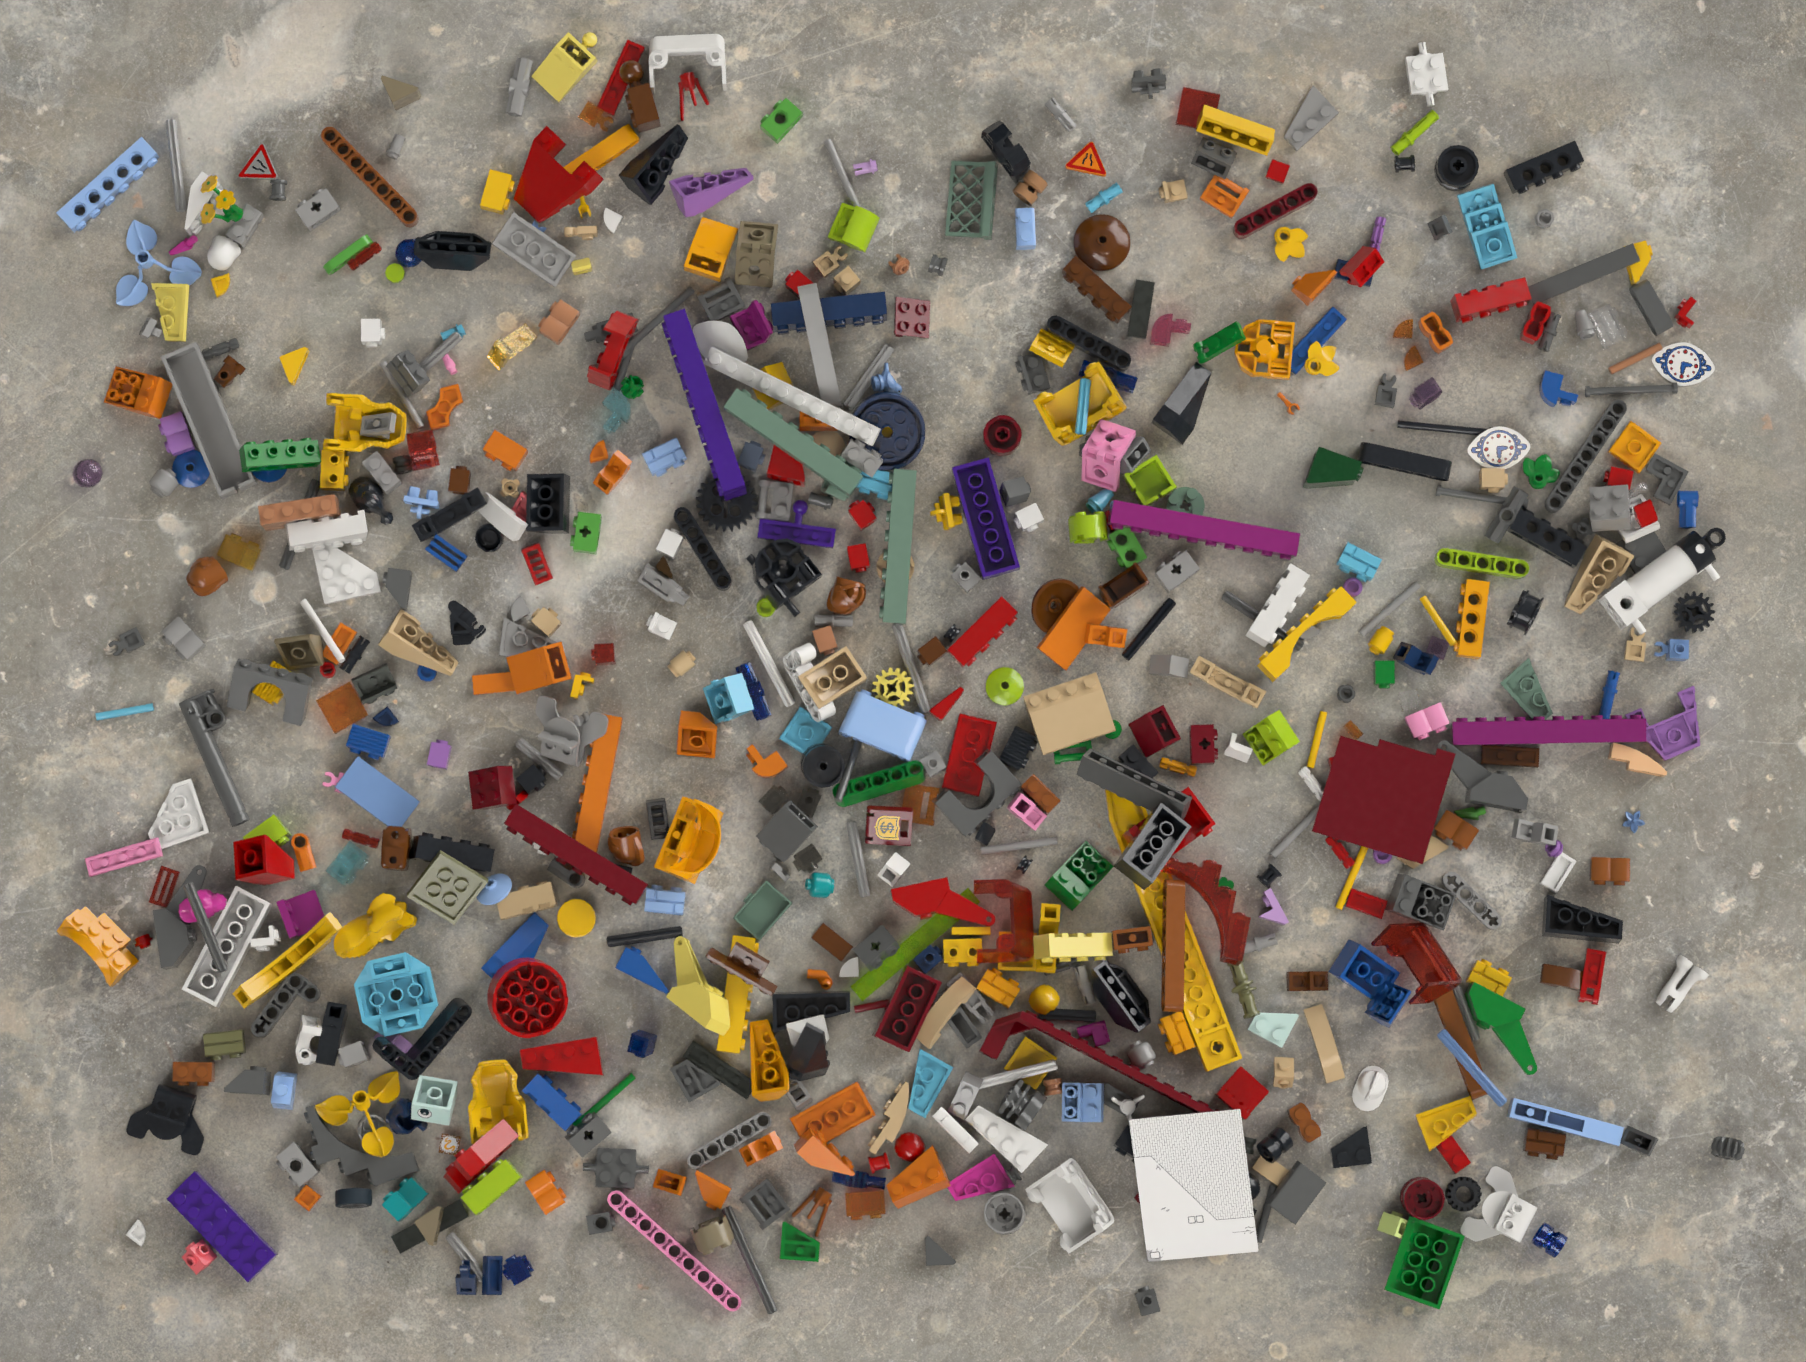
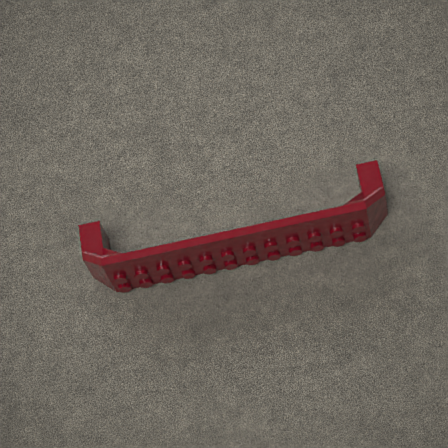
M1028 1010L996 1019L979 1050L980 1053L996 1061L1009 1036L1036 1029L1195 1113L1220 1111L1208 1108L1209 1105L1201 1100L1195 1101L1191 1099L1192 1096L1186 1092L1174 1090L1175 1087L1166 1082L1160 1083L1157 1081V1077L1149 1073L1145 1075L1139 1072L1140 1069L1138 1067L1122 1063V1059L1114 1055L1109 1056L1105 1054L1106 1051L1097 1046L1091 1047L1088 1045V1041L1080 1037L1076 1039L1070 1036L1071 1033L1069 1031L1053 1027V1023L1045 1019L1042 1021L1036 1018L1037 1015Z

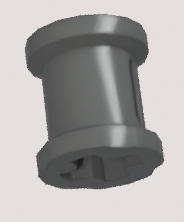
M282 179L270 180L272 192L269 199L273 201H286L285 185H287V181Z

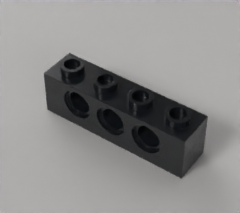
M1573 141L1506 169L1503 174L1512 194L1516 192L1522 194L1529 190L1528 187L1533 185L1539 187L1547 183L1546 180L1549 178L1555 180L1562 177L1563 173L1568 170L1570 172L1579 170L1584 159L1576 141ZM1564 158L1566 165H1560L1557 159ZM1546 165L1549 168V172L1543 173L1540 170V166ZM1523 173H1530L1532 179L1525 180L1523 178Z
M1520 509L1515 521L1511 523L1507 531L1574 569L1587 548L1584 545L1585 542L1577 537L1571 538L1567 535L1568 532L1558 527L1556 529L1550 526L1551 523L1546 519L1534 517L1532 511ZM1528 523H1532L1536 526L1535 532H1529L1527 530ZM1544 533H1550L1553 540L1547 542L1543 537ZM1561 542L1568 543L1569 551L1561 549Z

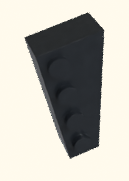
M422 832V835L413 836L410 859L412 860L422 859L425 862H431L441 850L473 870L491 872L495 849H491L489 844L479 843L478 846L471 845V841L460 839V842H454L452 837L441 836V839L433 838L434 834Z
M850 991L774 992L772 995L773 1033L787 1029V1023L823 1014L824 1018H830L850 1012Z

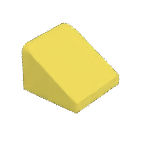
M589 258L575 260L571 263L574 275L592 272Z

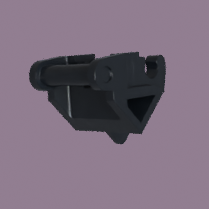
M457 601L449 602L448 609L451 611L450 628L455 646L470 645L474 639L477 640L486 632L484 625L474 629L475 625L478 624L474 614Z

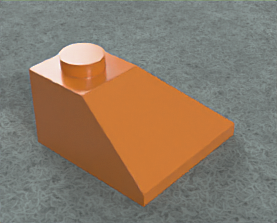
M1328 270L1307 273L1303 277L1299 275L1293 281L1291 291L1308 306L1335 278L1337 271Z
M681 710L677 755L715 759L717 726L700 712Z
M696 1170L695 1176L703 1200L707 1202L705 1206L715 1211L717 1208L721 1209L732 1188Z

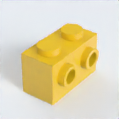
M322 450L321 490L345 491V486L349 484V475H346V467H349L350 458L346 456L345 451Z
M982 938L943 940L944 964H948V967H959V963H967V966H979V962H983Z

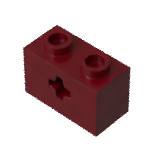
M1214 724L1190 725L1191 765L1214 764L1215 760H1218V748H1214V741L1218 740L1217 729H1214ZM1203 740H1205V743H1209V746L1204 750L1203 746H1199Z

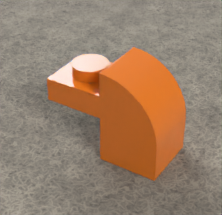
M617 450L612 455L608 464L598 473L593 484L608 495L628 473L632 461Z
M753 744L747 748L748 753L746 756L752 764L755 762L757 764L752 768V771L760 777L772 778L788 768L777 751L763 759Z
M773 1131L740 1148L739 1152L748 1167L783 1149L780 1138Z

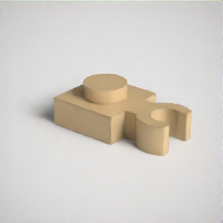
M597 226L564 227L565 237H582V240H593V237H598Z
M841 245L835 248L832 255L827 251L813 261V264L824 278L840 267L837 261L847 259V253L843 256L838 255V251L842 249Z
M1632 627L1630 629L1632 641H1626L1624 660L1644 662L1646 643L1641 642V639L1645 633L1637 636L1634 633L1635 628Z

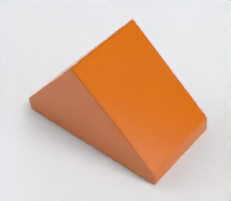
M658 1169L653 1187L682 1196L687 1177Z

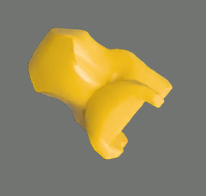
M327 393L326 404L336 406L334 439H324L323 449L361 452L371 446L388 449L405 440L406 413L392 403H375L364 395ZM390 412L397 415L395 431L390 433L389 439L360 435L362 416Z
M382 893L370 903L367 914L353 919L339 930L334 939V950L343 959L347 957L349 959L352 957L360 958L368 954L379 942L383 943L385 940L394 942L404 930L416 926L417 918L407 912V904L405 902L395 901V896Z
M505 1059L479 1062L471 1078L473 1097L468 1105L471 1144L478 1141L481 1136H484L503 1119L515 1132H518V1141L529 1138L526 1103L517 1089L516 1072Z

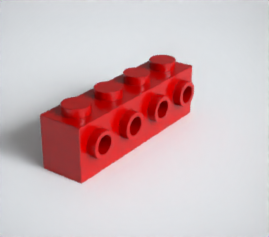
M1001 596L947 649V652L963 668L966 665L970 667L977 660L975 656L979 652L983 654L991 646L989 642L993 638L997 640L1004 633L1002 629L1006 625L1010 627L1018 619L1016 617L1018 612Z

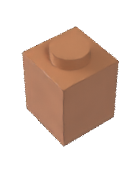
M831 625L812 631L819 655L829 656L834 654V650L838 649Z

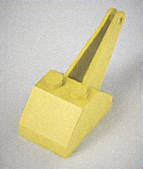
M678 936L674 940L677 986L672 987L666 997L704 1028L724 1036L730 1028L728 1000L722 996L724 993L717 987L713 988L708 984L690 941L682 936Z

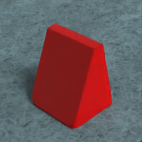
M1651 499L1633 507L1635 519L1640 527H1645L1658 521Z

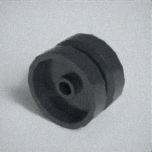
M1450 146L1441 153L1436 161L1434 168L1435 178L1447 190H1463L1472 183L1478 173V158L1466 146Z
M825 743L814 744L808 747L800 761L804 777L812 785L820 788L831 787L838 783L845 770L841 754L833 746ZM821 763H826L824 769L820 768Z

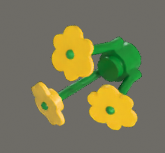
M216 175L209 176L202 183L200 191L205 193L213 190L219 195L215 198L217 202L216 207L220 210L223 209L225 215L216 214L213 209L214 205L205 203L200 214L202 217L201 222L203 224L211 223L213 218L222 219L227 223L230 220L234 222L239 221L243 216V209L235 205L234 193L232 191L228 192L225 189L220 192L216 188L218 177Z

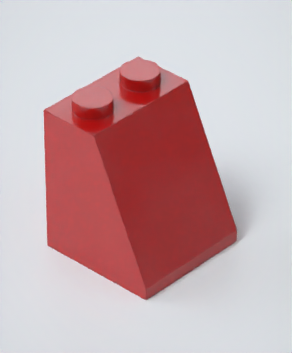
M774 445L767 470V479L805 487L803 465Z
M267 835L233 842L236 880L266 886L295 879L294 860Z

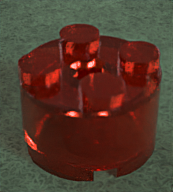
M433 429L406 434L413 471L440 465Z

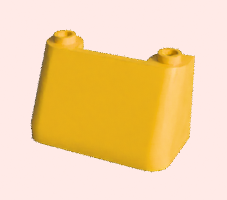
M1099 361L1089 364L1084 372L1085 376L1082 377L1091 380L1086 434L1095 429L1101 419L1109 421L1127 408ZM1080 379L1055 394L1042 392L1033 400L1052 437L1062 446L1070 444L1083 436L1075 433Z

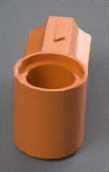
M303 833L295 834L291 839V845L294 848L300 872L316 868L309 837ZM299 836H302L306 842L301 848L295 842Z

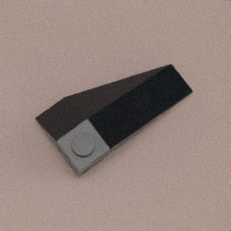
M676 124L631 160L619 174L626 187L649 205H652L665 188L664 182L673 171L671 168L674 161L680 157L688 140L680 125Z

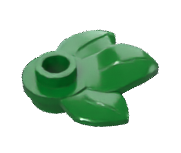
M1547 454L1541 455L1536 461L1525 458L1523 461V472L1529 477V484L1534 489H1542L1547 483H1554L1559 477L1560 471L1552 468L1551 458ZM1536 477L1541 478L1542 481H1537Z

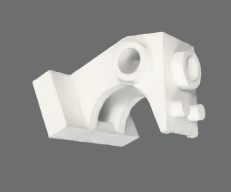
M301 1015L295 1043L298 1064L310 1065L316 1061L318 1050L310 1046V1041L314 1036H321L322 1025L320 1018Z

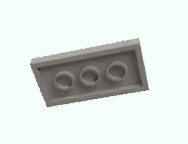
M512 212L492 242V245L553 287H556L576 257L575 254L514 212Z

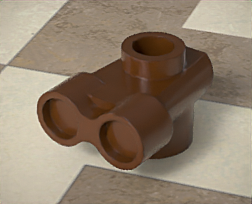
M227 355L223 360V366L213 379L223 388L232 384L234 378L238 374L241 376L246 370L230 355ZM223 373L228 374L227 378L222 379L221 375Z

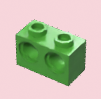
M1123 528V530H1117L1109 534V540L1107 541L1110 550H1115L1118 555L1116 560L1121 568L1124 567L1125 570L1131 567L1133 563L1139 564L1147 559L1135 534L1130 532L1131 529ZM1119 535L1124 536L1126 543L1123 545L1118 544L1116 537ZM1132 552L1135 554L1136 559L1128 561L1125 558V554Z

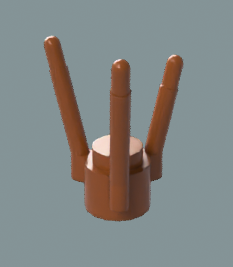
M819 1187L817 1191L813 1190L811 1195L792 1214V1217H795L813 1199L815 1204L807 1216V1219H810L818 1206L823 1207L824 1205L815 1237L819 1236L828 1207L832 1202L830 1200L832 1194Z

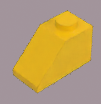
M1646 241L1634 243L1640 262L1626 267L1631 286L1639 281L1653 255L1650 245H1647Z

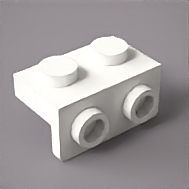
M273 925L269 926L270 937L250 939L251 947L255 948L258 952L270 951V947H278V942H281L280 930Z

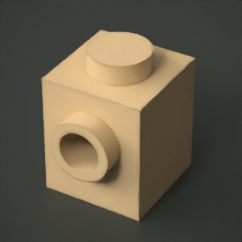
M847 266L834 277L835 284L833 285L839 293L843 292L846 296L860 285L861 280Z
M1481 468L1479 471V490H1488V493H1499L1508 484V474L1505 473V468Z
M545 607L542 609L538 608L531 616L533 618L531 622L548 638L562 624L556 618L558 614L551 608L548 610Z

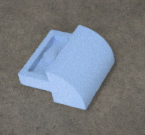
M1062 1083V1122H1103V1083Z

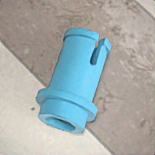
M456 324V327L441 332L443 341L454 332H458L463 338L466 333L462 324Z

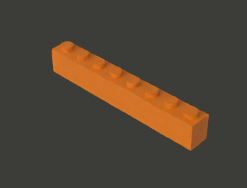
M606 715L608 718L606 734L590 743L589 747L593 749L592 754L587 756L586 766L589 767L588 774H584L582 785H585L584 793H580L579 804H582L581 811L576 813L575 823H578L577 831L573 830L572 834L573 839L596 853L598 852L623 721L622 717Z

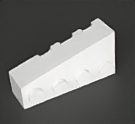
M364 510L358 511V515L354 516L344 513L338 516L337 519L327 516L318 519L316 523H314V520L289 523L286 526L289 551L294 550V552H303L306 548L321 550L325 546L330 545L337 548L344 546L346 543L359 545L366 541L368 533Z
M1290 563L1245 636L1263 647H1266L1268 643L1272 644L1278 635L1275 631L1278 627L1282 628L1287 620L1285 618L1286 613H1291L1297 603L1294 601L1297 596L1299 598L1302 596L1306 589L1303 586L1310 575Z
M979 1105L965 1119L1020 1173L1048 1146V1144Z

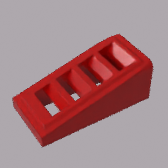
M539 542L521 548L535 586L553 579ZM536 549L538 550V553L530 556L527 555V553L531 551H534ZM537 557L541 558V560L537 562H534L532 564L530 563V560L535 559ZM541 564L544 565L543 568H540L535 571L533 570V568L536 566H539ZM546 571V575L536 578L535 575Z
M962 687L957 688L933 706L929 713L939 721H942L963 694L964 689Z

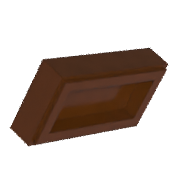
M824 923L811 937L841 962L853 948L851 944Z

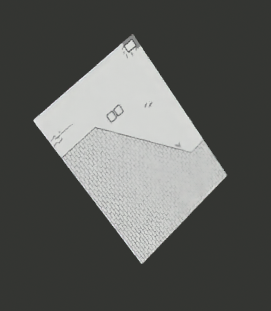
M1234 1109L1130 1119V1132L1148 1262L1258 1252L1241 1110Z

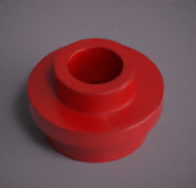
M149 934L142 935L134 939L136 942L134 945L135 947H140V949L151 946L150 942L153 941V937L150 938Z

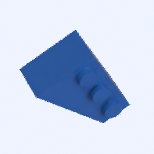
M537 1074L522 1091L564 1131H567L582 1115L579 1112L581 1108L574 1101L570 1103L566 1099L567 1094L562 1089L558 1088L556 1090L551 1085L553 1081L546 1074L543 1077Z

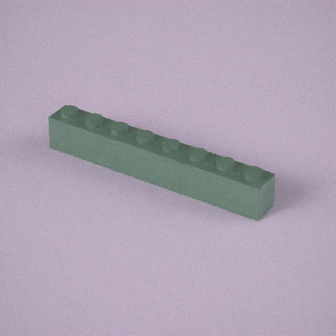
M736 388L724 405L725 411L848 497L852 495L863 479L861 470L853 465L849 467L845 464L846 460L838 454L834 456L829 453L830 449L821 443L820 446L816 444L811 435L806 432L805 434L799 432V427L792 422L786 423L782 420L783 416L781 414L766 409L767 405L758 399L757 402L751 398L752 395L745 389L739 390Z
M893 469V472H889V484H892V492L888 491L887 503H891L890 511L886 512V522H889V530H885L884 541H888V549H884L883 560L887 561L886 568H882V580H885V587H881L880 599H884V605L879 608V618H882V622L906 624L917 470Z

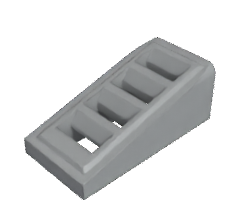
M790 1079L789 1086L794 1082H797V1084L791 1087L786 1095L795 1109L799 1111L810 1104L813 1099L801 1081ZM801 1088L800 1092H798L794 1096L791 1095L792 1093Z

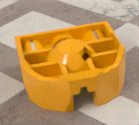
M1258 319L1245 325L1242 330L1246 340L1239 344L1250 345L1249 352L1238 351V344L1235 345V357L1241 371L1250 377L1260 376L1268 379L1290 380L1295 322ZM1261 324L1272 325L1271 336L1260 335ZM1278 344L1285 345L1284 359L1278 358ZM1257 350L1260 354L1259 358L1253 354L1254 351ZM1263 362L1268 364L1267 373L1256 372L1257 363L1261 364Z

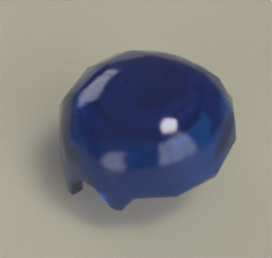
M405 239L396 247L395 257L398 263L404 267H416L422 261L413 254L415 239Z

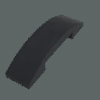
M477 487L440 511L416 522L412 527L420 542H423L466 519L487 505V502Z

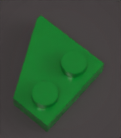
M782 1222L780 1259L819 1262L820 1242L787 1222Z

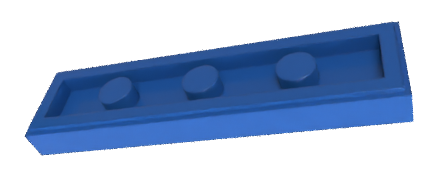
M1334 307L1324 315L1293 349L1291 372L1295 375L1303 368L1308 358L1307 351L1309 346L1318 341L1322 347L1347 320Z

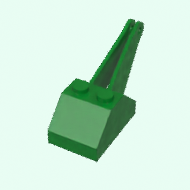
M1475 982L1469 983L1464 995L1473 1020L1477 1022L1476 1026L1484 1030L1492 1029L1523 1072L1527 1075L1535 1074L1537 1065L1520 1022L1526 1008ZM1529 1065L1532 1067L1531 1071L1528 1070Z

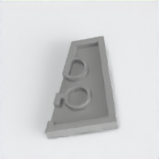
M1314 85L1284 136V139L1296 152L1339 114Z
M504 618L499 656L509 657L557 642Z

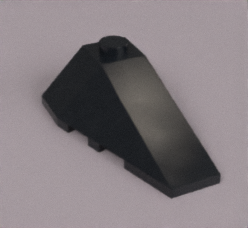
M1195 362L1153 418L1152 424L1183 445L1194 430L1212 372L1198 362Z
M806 1023L786 1064L790 1079L804 1081L826 1074L830 1066V1060H827L828 1051L825 1050L826 1038L823 1030Z

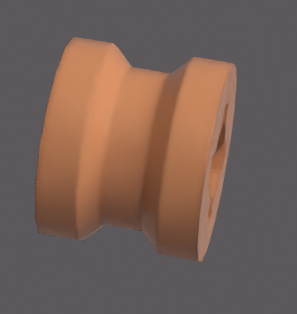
M1062 1079L1043 1080V1085L1046 1089L1044 1096L1062 1094L1060 1086Z

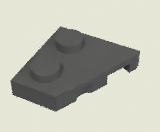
M687 1059L670 1069L689 1103L721 1085L720 1081Z

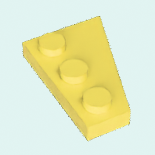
M151 283L156 295V305L159 307L161 315L160 321L165 341L186 342L189 285Z

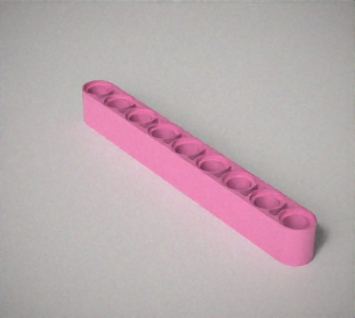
M621 1191L609 1193L607 1198L608 1204L729 1311H737L740 1308L742 1301L739 1295ZM619 1194L622 1201L619 1205H614L611 1202L612 1195ZM630 1206L636 1209V1215L633 1218L627 1217L625 1213L626 1209ZM644 1219L649 1220L651 1223V1227L647 1231L642 1230L640 1227V1223ZM658 1232H662L665 1235V1241L662 1244L655 1241V1235ZM672 1245L680 1248V1253L676 1257L671 1256L669 1253ZM685 1259H693L695 1265L692 1269L684 1267ZM701 1271H706L709 1274L707 1282H701L698 1279V1274ZM715 1284L723 1286L724 1292L721 1295L713 1293ZM730 1297L737 1298L738 1306L736 1308L728 1306L727 1300Z

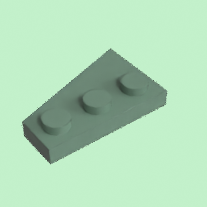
M1529 658L1500 682L1502 687L1532 720L1533 716H1545L1546 720L1553 714Z

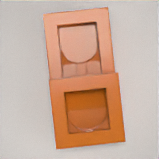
M1087 623L1084 642L1124 648L1127 629Z

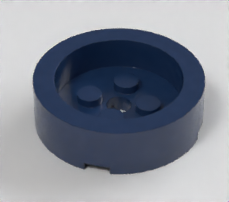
M880 392L864 399L854 410L852 415L881 429L873 446L864 443L866 444L865 448L870 451L873 449L882 455L880 458L883 459V463L878 470L900 469L911 463L922 450L925 441V422L919 408L909 398L894 392ZM884 427L892 428L893 434L890 437L882 435ZM849 435V439L856 440V438Z

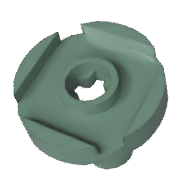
M1180 487L1174 490L1166 504L1167 510L1201 516L1205 508L1202 495L1195 488ZM1183 501L1190 503L1189 511L1180 508L1183 505Z

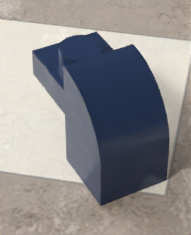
M1405 642L1400 643L1393 656V659L1403 666L1422 675H1431L1439 660L1437 656L1423 652L1414 645Z

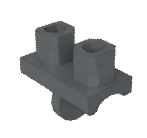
M1160 68L1151 70V76L1144 77L1142 70L1134 71L1131 83L1132 93L1148 94V99H1153V93H1160V90L1166 89V74L1163 75Z

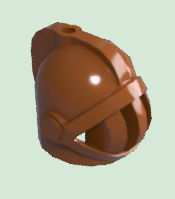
M211 556L197 559L191 565L186 580L195 594L207 596L218 590L221 585L227 583L228 576L220 563Z
M836 576L827 599L828 610L842 615L852 613L865 600V585Z
M623 826L610 831L608 847L616 860L631 866H639L644 863L645 857L639 828Z

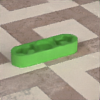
M368 235L362 236L328 261L323 268L328 275L334 274L367 250L373 244V241Z

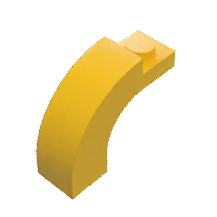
M1041 903L1038 935L1058 934L1060 904ZM1037 959L1036 972L1055 973L1056 959L1049 963H1042L1041 959Z

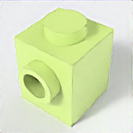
M1392 1211L1391 1214L1383 1212L1377 1230L1402 1239L1408 1220L1402 1218L1403 1214Z

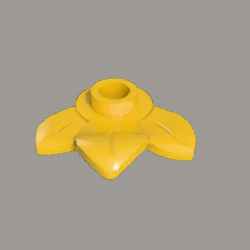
M1278 228L1274 234V239L1277 243L1275 246L1277 258L1282 262H1285L1289 255L1295 258H1303L1305 250L1302 242L1308 238L1307 233L1300 228ZM1281 234H1286V235H1287V239H1285V240L1281 239V238H1280V235H1281Z
M1318 341L1309 346L1307 351L1308 358L1304 364L1307 373L1311 375L1320 373L1324 376H1330L1340 369L1337 364L1332 362L1336 353L1335 346H1324L1321 348ZM1312 362L1316 363V367L1314 369L1311 368Z

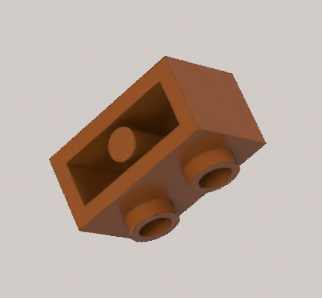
M1151 926L1111 931L1113 951L1118 950V954L1130 953L1129 949L1137 948V952L1149 950L1148 947L1153 946Z
M173 1062V1081L178 1082V1086H189V1082H197V1086H209V1082H214L215 1063Z

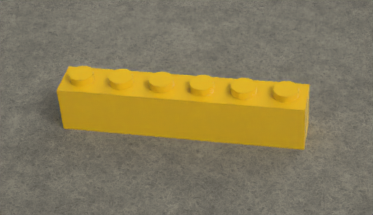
M733 935L731 950L735 943L738 942L758 954L759 943H756V938ZM728 972L724 997L728 1000L730 1028L724 1036L719 1034L717 1051L740 1054V1051L745 1049L746 1039H743L742 1036L743 1031H747L748 1020L745 1019L746 1012H750L751 1000H748V993L753 992V985L746 984L742 978Z

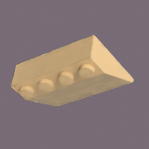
M1096 672L1023 697L1043 755L1116 731Z

